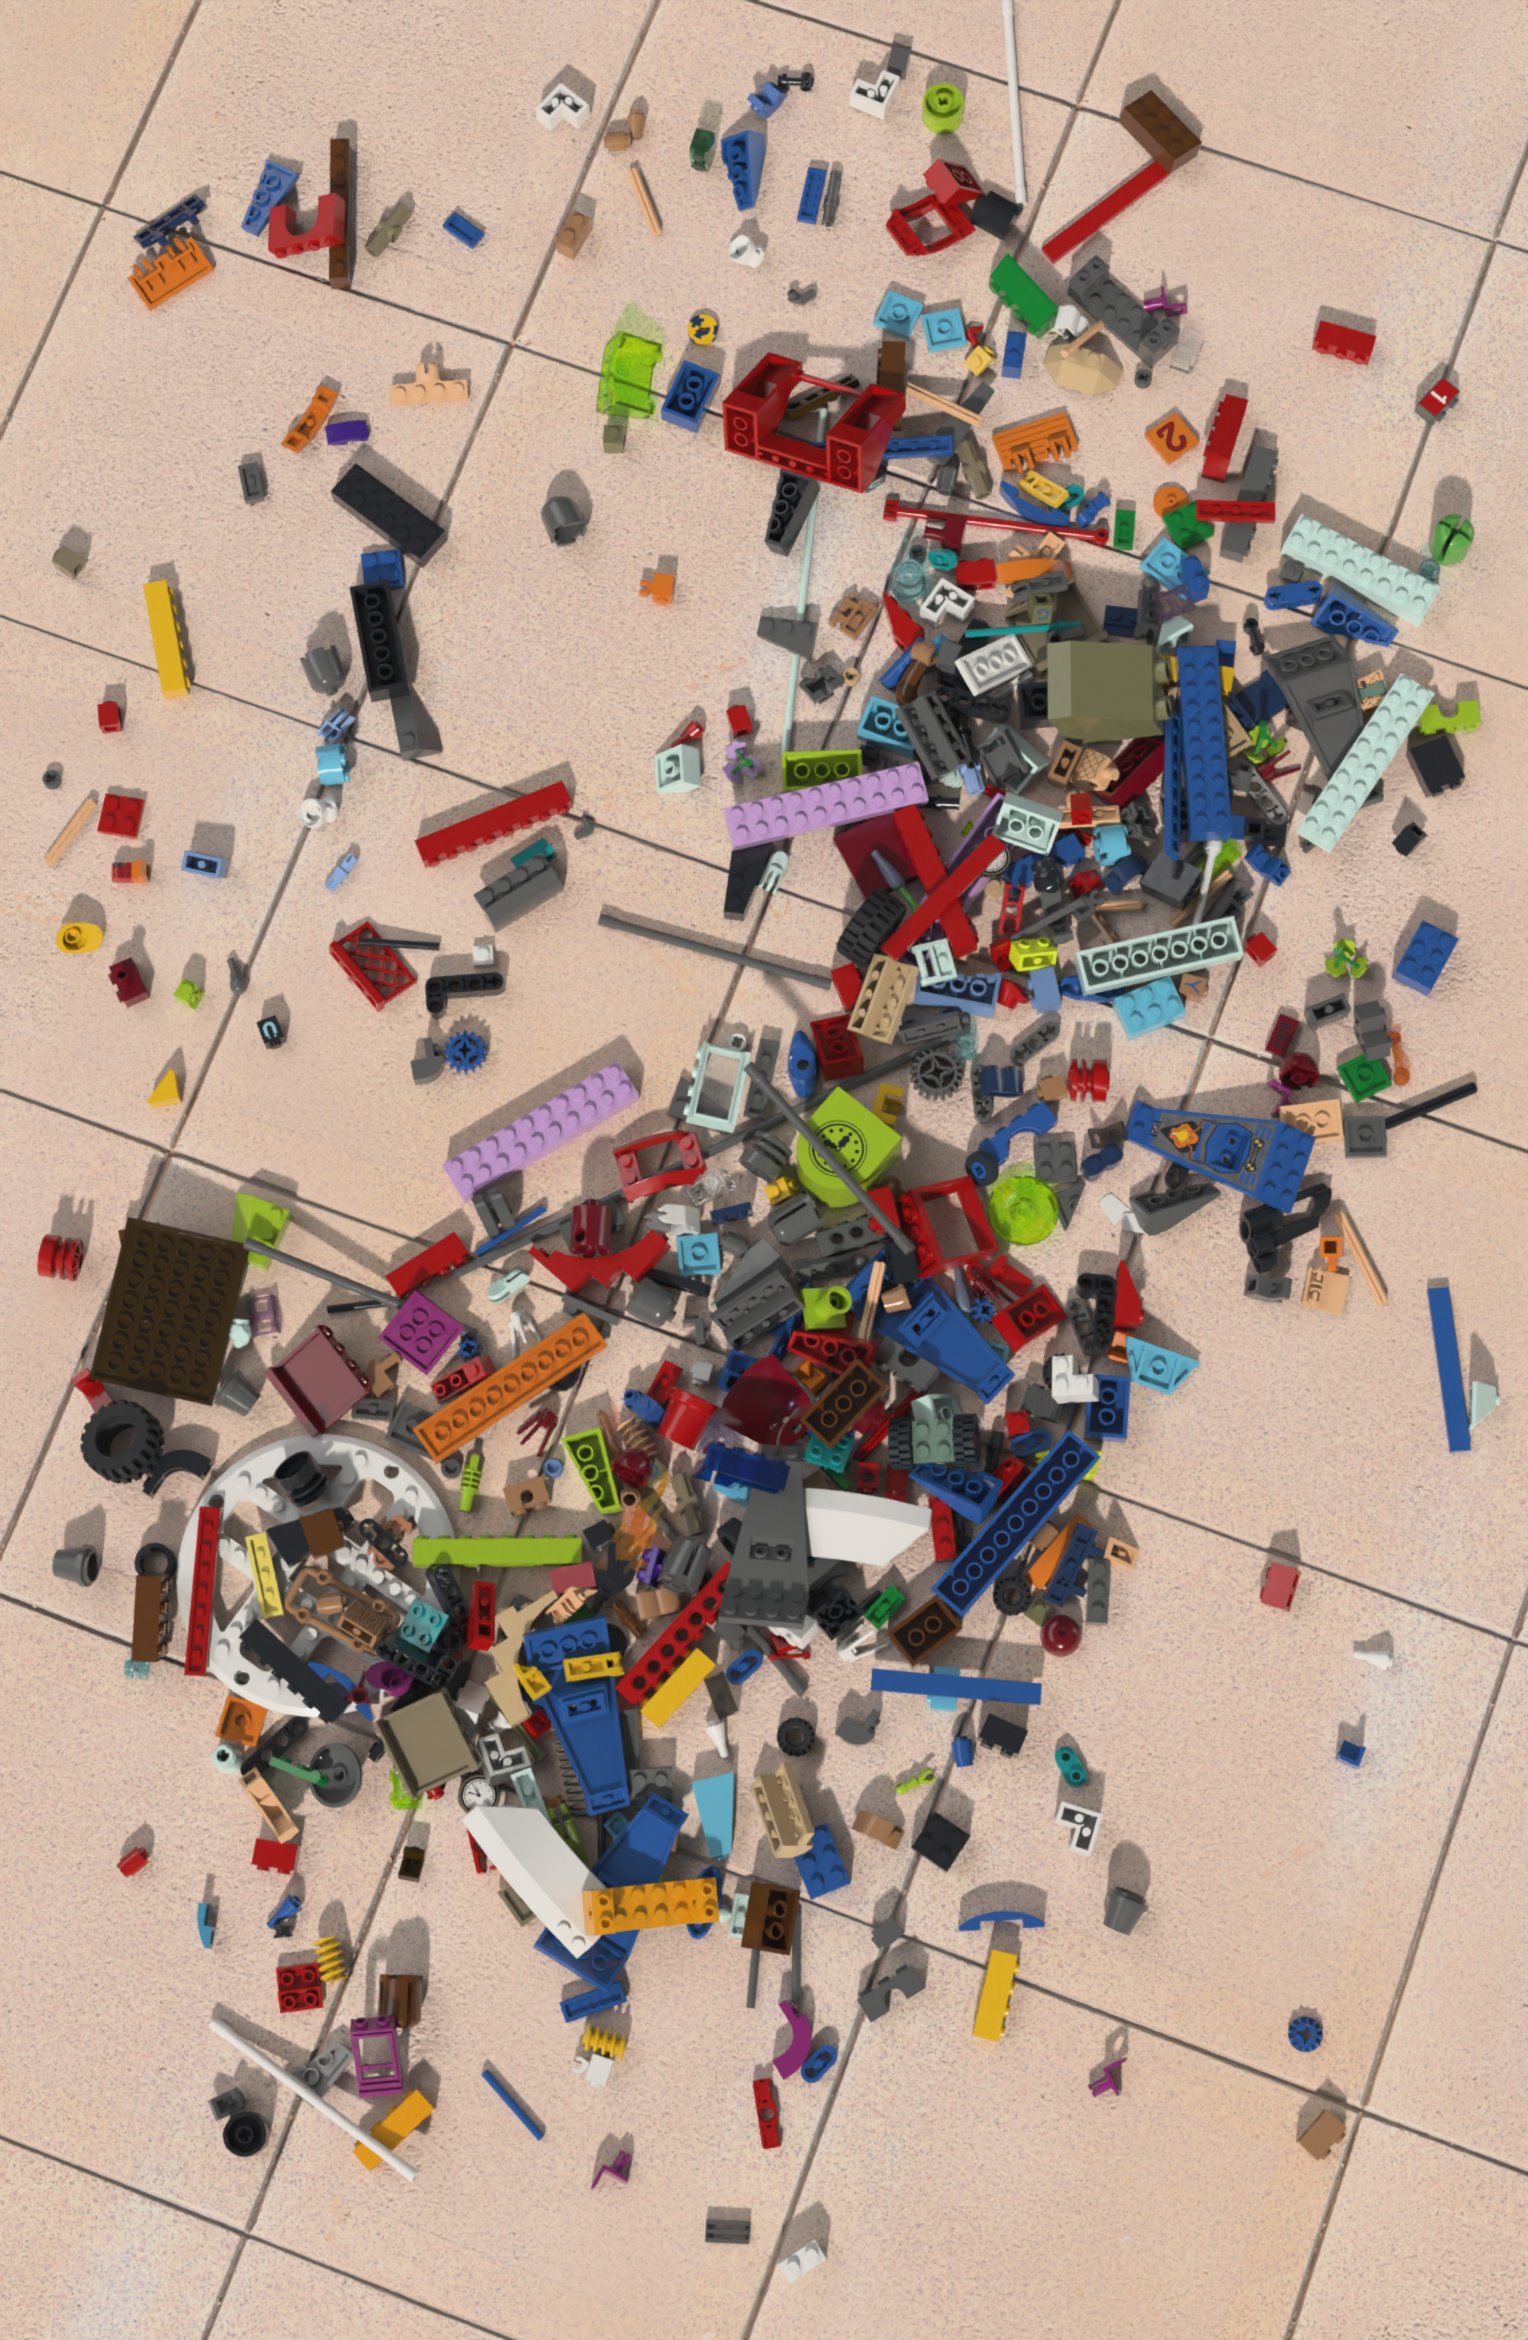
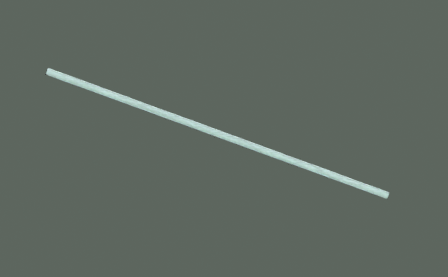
M825 408L820 409L816 442H824L828 412ZM818 496L807 519L796 620L804 621ZM793 653L781 756L782 752H789L800 659V655Z

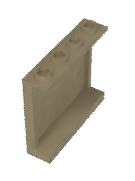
M1066 579L1068 590L1050 594L1054 604L1051 623L1063 620L1066 622L1080 621L1081 627L1085 632L1086 640L1084 641L1108 643L1109 635L1106 630H1101L1075 585L1076 579ZM1029 599L1019 606H1011L1005 612V622L1008 627L1036 625L1031 624L1027 613ZM1050 631L1015 634L1032 663V668L1037 677L1040 678L1046 675L1047 650L1045 644ZM1051 640L1052 643L1058 642L1057 640Z
M446 1687L385 1715L374 1723L375 1733L378 1738L382 1739L384 1751L391 1758L394 1764V1772L397 1776H400L403 1782V1790L407 1796H410L411 1800L415 1799L417 1795L469 1771L474 1772L483 1765Z

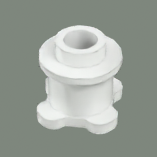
M500 1710L497 1712L498 1716L490 1722L486 1721L488 1726L485 1728L490 1735L496 1733L500 1735L508 1728L510 1731L513 1729Z

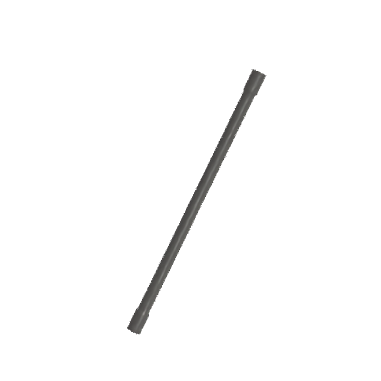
M602 913L598 920V925L621 930L790 978L829 991L832 979L816 974L812 975L622 921Z
M753 1062L747 1064L743 1069L754 1083L758 1084L873 1215L904 1254L908 1255L912 1252L915 1246L905 1234L893 1224L771 1085L760 1069Z
M247 1237L243 1246L246 1250L264 1255L398 1310L406 1302L269 1247L250 1237ZM463 1324L465 1328L459 1335L473 1340L478 1329Z
M648 1495L640 1500L639 1505L655 1521L671 1542L680 1537ZM706 1568L703 1580L707 1584L713 1578V1575ZM720 1585V1591L724 1593V1588ZM740 1624L767 1658L771 1653L777 1655L775 1649L755 1625ZM783 1659L771 1661L798 1697L808 1690V1687Z

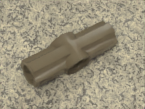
M398 204L387 218L380 220L376 227V232L364 246L370 255L379 257L390 242L394 243L398 239L402 227L412 216V212L407 206Z
M962 441L956 448V452L962 463L963 475L966 481H969L975 498L985 499L992 494V490L986 478L983 461L978 458L972 441Z
M688 1473L675 1474L670 1479L677 1497L676 1503L680 1515L683 1516L688 1535L690 1537L701 1535L706 1532V1527L701 1517V1508L696 1493L693 1492Z

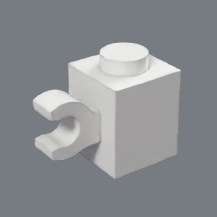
M597 2054L592 2055L590 2062L583 2057H576V2060L582 2062V2068H572L574 2073L580 2074L587 2070L585 2079L589 2080L588 2085L599 2089L601 2085L607 2086L615 2060Z

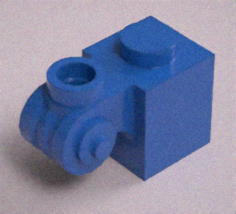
M633 1389L626 1390L623 1398L626 1407L631 1409L641 1421L655 1430L660 1425L665 1410L645 1393L643 1394L641 1391Z

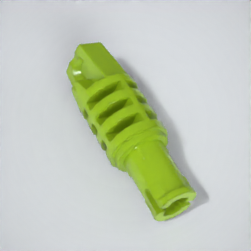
M472 1454L470 1464H464L459 1488L460 1492H462L459 1511L471 1512L474 1495L478 1493L483 1468L478 1466L480 1455Z

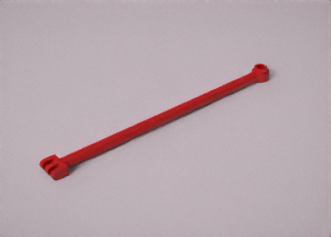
M885 500L886 507H884V512L889 514H883V519L896 522L897 516L946 522L948 515L967 519L966 525L1043 535L1052 532L1059 537L1094 541L1100 546L1107 544L1109 540V532L1104 528L1091 531L899 506V500ZM1103 533L1105 536L1100 537L1098 534Z

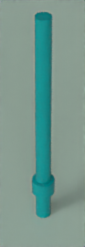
M1063 620L1049 624L965 630V637L1049 632L1052 630L1062 631L1081 626V622H1066Z

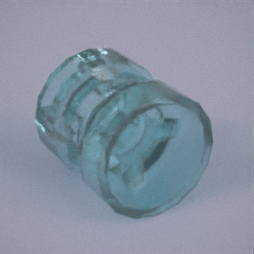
M1427 559L1421 563L1417 574L1434 583L1440 570L1439 564L1435 560Z
M965 1035L955 1039L956 1046L958 1047L957 1059L972 1060L977 1058V1050L974 1048L976 1044L975 1036Z
M126 1658L124 1663L125 1679H133L134 1677L148 1679L149 1662L131 1661V1658Z

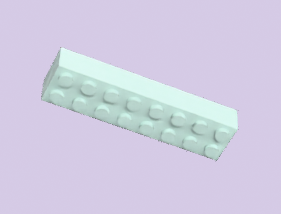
M1303 514L1300 515L1280 553L1286 559L1418 628L1421 626L1441 589V586Z
M1234 916L1079 951L1075 953L1074 960L1083 996L1241 960L1244 953Z

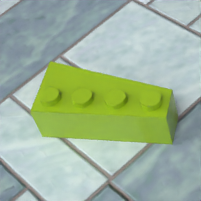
M599 1427L560 1438L587 1486L599 1512L607 1516L625 1511L624 1506L620 1502L621 1493L616 1473L613 1474L610 1469L613 1461L605 1431Z

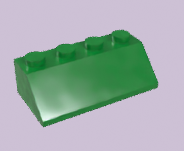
M1008 253L990 275L989 289L993 294H997L1001 298L1006 308H1010L1014 312V316L1018 321H1022L1026 325L1027 331L1039 339L1055 327L1058 307Z

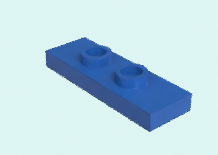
M808 167L797 216L798 222L816 225L827 170Z
M620 1980L613 1983L607 1993L600 1989H595L559 2003L565 2022L569 2023L628 2001Z

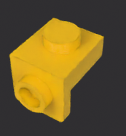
M978 345L965 360L964 364L976 376H980L991 362H996L997 358L994 356V350L989 346Z
M782 1177L776 1180L775 1183L772 1182L764 1187L771 1206H776L799 1193L798 1183L793 1177Z

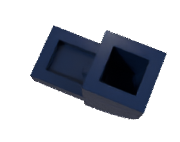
M1136 852L1112 868V871L1102 879V882L1113 895H1116L1130 882L1137 880L1150 866L1141 854Z

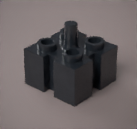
M834 1576L821 1586L823 1589L818 1594L813 1592L809 1596L807 1612L817 1621V1626L831 1641L845 1631L843 1626L849 1622L852 1625L864 1615L845 1586Z

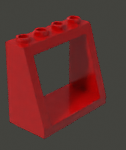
M971 1175L910 1189L894 1202L902 1233L907 1238L913 1239L916 1244L917 1253L915 1257L920 1267V1273L918 1274L920 1279L990 1258L1000 1251L998 1241L993 1234L991 1223L986 1216L984 1205L979 1198L976 1184L973 1182ZM957 1193L979 1251L945 1260L923 1203Z

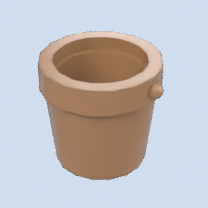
M904 1283L898 1284L896 1287L881 1294L887 1313L912 1308Z

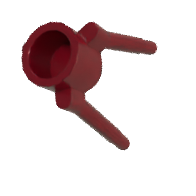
M1287 750L1272 762L1270 760L1274 756L1268 755L1266 761L1257 764L1258 767L1255 770L1263 781L1268 780L1271 782L1276 778L1301 770L1299 766L1274 774L1276 771L1274 765L1287 756L1290 750Z
M985 1276L977 1279L972 1285L975 1289L973 1294L980 1302L982 1299L981 1295L983 1297L990 1295L998 1305H1001L1002 1302L993 1293V1289L1009 1303L1015 1302L997 1287L991 1279L988 1280Z
M547 1408L542 1412L539 1411L532 1420L517 1431V1434L520 1435L535 1422L537 1423L520 1444L524 1445L540 1427L545 1430L549 1428L537 1453V1457H540L553 1430L557 1427L555 1421L558 1417Z
M365 1670L362 1672L358 1686L352 1690L350 1696H344V1699L348 1702L353 1701L356 1704L364 1702L366 1704H379L380 1701L377 1699L368 1698V1690L363 1687L367 1673Z

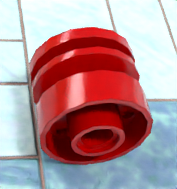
M1071 1059L1067 1082L1070 1101H1076L1077 1092H1080L1081 1102H1084L1086 1093H1090L1092 1102H1106L1107 1091H1109L1110 1071H1108L1107 1059H1093L1091 1068H1087L1085 1059L1081 1060V1068H1078L1077 1059Z
M46 1234L42 1239L38 1253V1275L55 1278L59 1271L61 1280L68 1278L69 1281L75 1282L83 1265V1240L76 1238L73 1241L71 1237H67L63 1243L61 1236Z

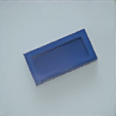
M456 212L442 225L444 230L472 250L485 236L484 232Z

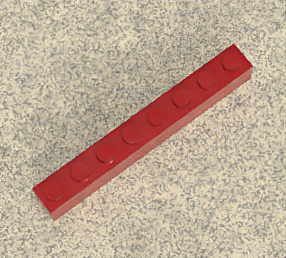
M559 781L414 841L425 868L435 867L443 860L457 858L460 853L465 851L472 852L480 845H488L495 842L497 838L502 836L509 837L514 834V831L528 829L539 821H548L551 819V816L556 814H565L573 808L572 802L563 781Z
M916 804L893 812V818L926 895L929 898L948 878L946 874L948 868L945 861H940L939 855L941 853L938 845H933L931 838H933L930 827H925L923 822L925 816L922 809L918 810ZM961 897L937 919L955 959L977 951V943H979L976 931L972 932L969 926L972 925L969 915L963 913L962 908L964 905Z

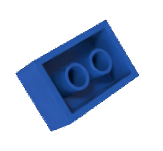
M684 360L661 408L662 420L698 433L719 389L720 374Z
M1422 920L1392 978L1428 997L1459 938Z
M1093 1374L1099 1381V1401L1085 1403L1083 1440L1125 1443L1127 1439L1131 1377Z
M827 1822L814 1827L815 1833L811 1838L813 1847L804 1854L794 1857L810 1900L851 1884Z

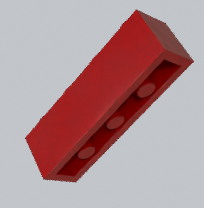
M454 1231L385 1277L399 1299L405 1298L407 1300L415 1289L428 1287L433 1283V1279L438 1276H445L450 1272V1268L455 1265H462L470 1255Z

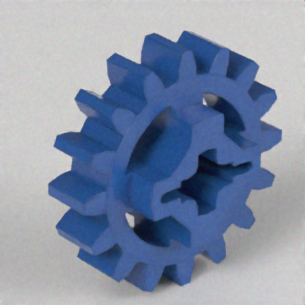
M464 1030L463 1035L456 1032V1038L450 1036L451 1043H445V1047L448 1050L443 1051L444 1056H448L445 1058L446 1063H451L450 1069L452 1070L456 1067L458 1074L461 1070H464L465 1075H468V1070L476 1073L475 1067L482 1069L481 1061H487L483 1055L488 1054V1050L483 1049L487 1045L485 1041L481 1042L482 1037L480 1035L475 1037L474 1031L468 1035L466 1030ZM470 1041L474 1042L478 1047L472 1046ZM467 1046L469 1052H467L465 1059L463 1053L465 1052ZM454 1058L460 1059L462 1061V1064L456 1062Z

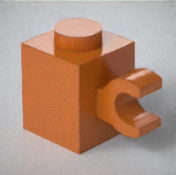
M654 573L653 582L641 580L640 586L647 587L645 591L639 590V596L647 597L652 593V600L658 605L672 604L675 584L674 574Z
M1321 1236L1320 1257H1327L1328 1271H1338L1337 1257L1344 1256V1236Z

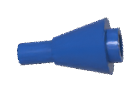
M287 1894L276 1914L266 1923L267 1926L273 1929L281 1920L283 1921L302 1910L300 1899L296 1895L291 1896Z

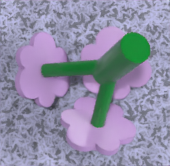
M734 740L732 744L727 745L725 750L729 759L741 760L740 765H732L728 762L722 768L726 779L734 784H738L742 778L740 769H743V775L750 776L751 778H756L758 772L762 771L761 759L757 756H747L745 759L743 755L747 752L745 749L747 745L744 741L738 742V740Z

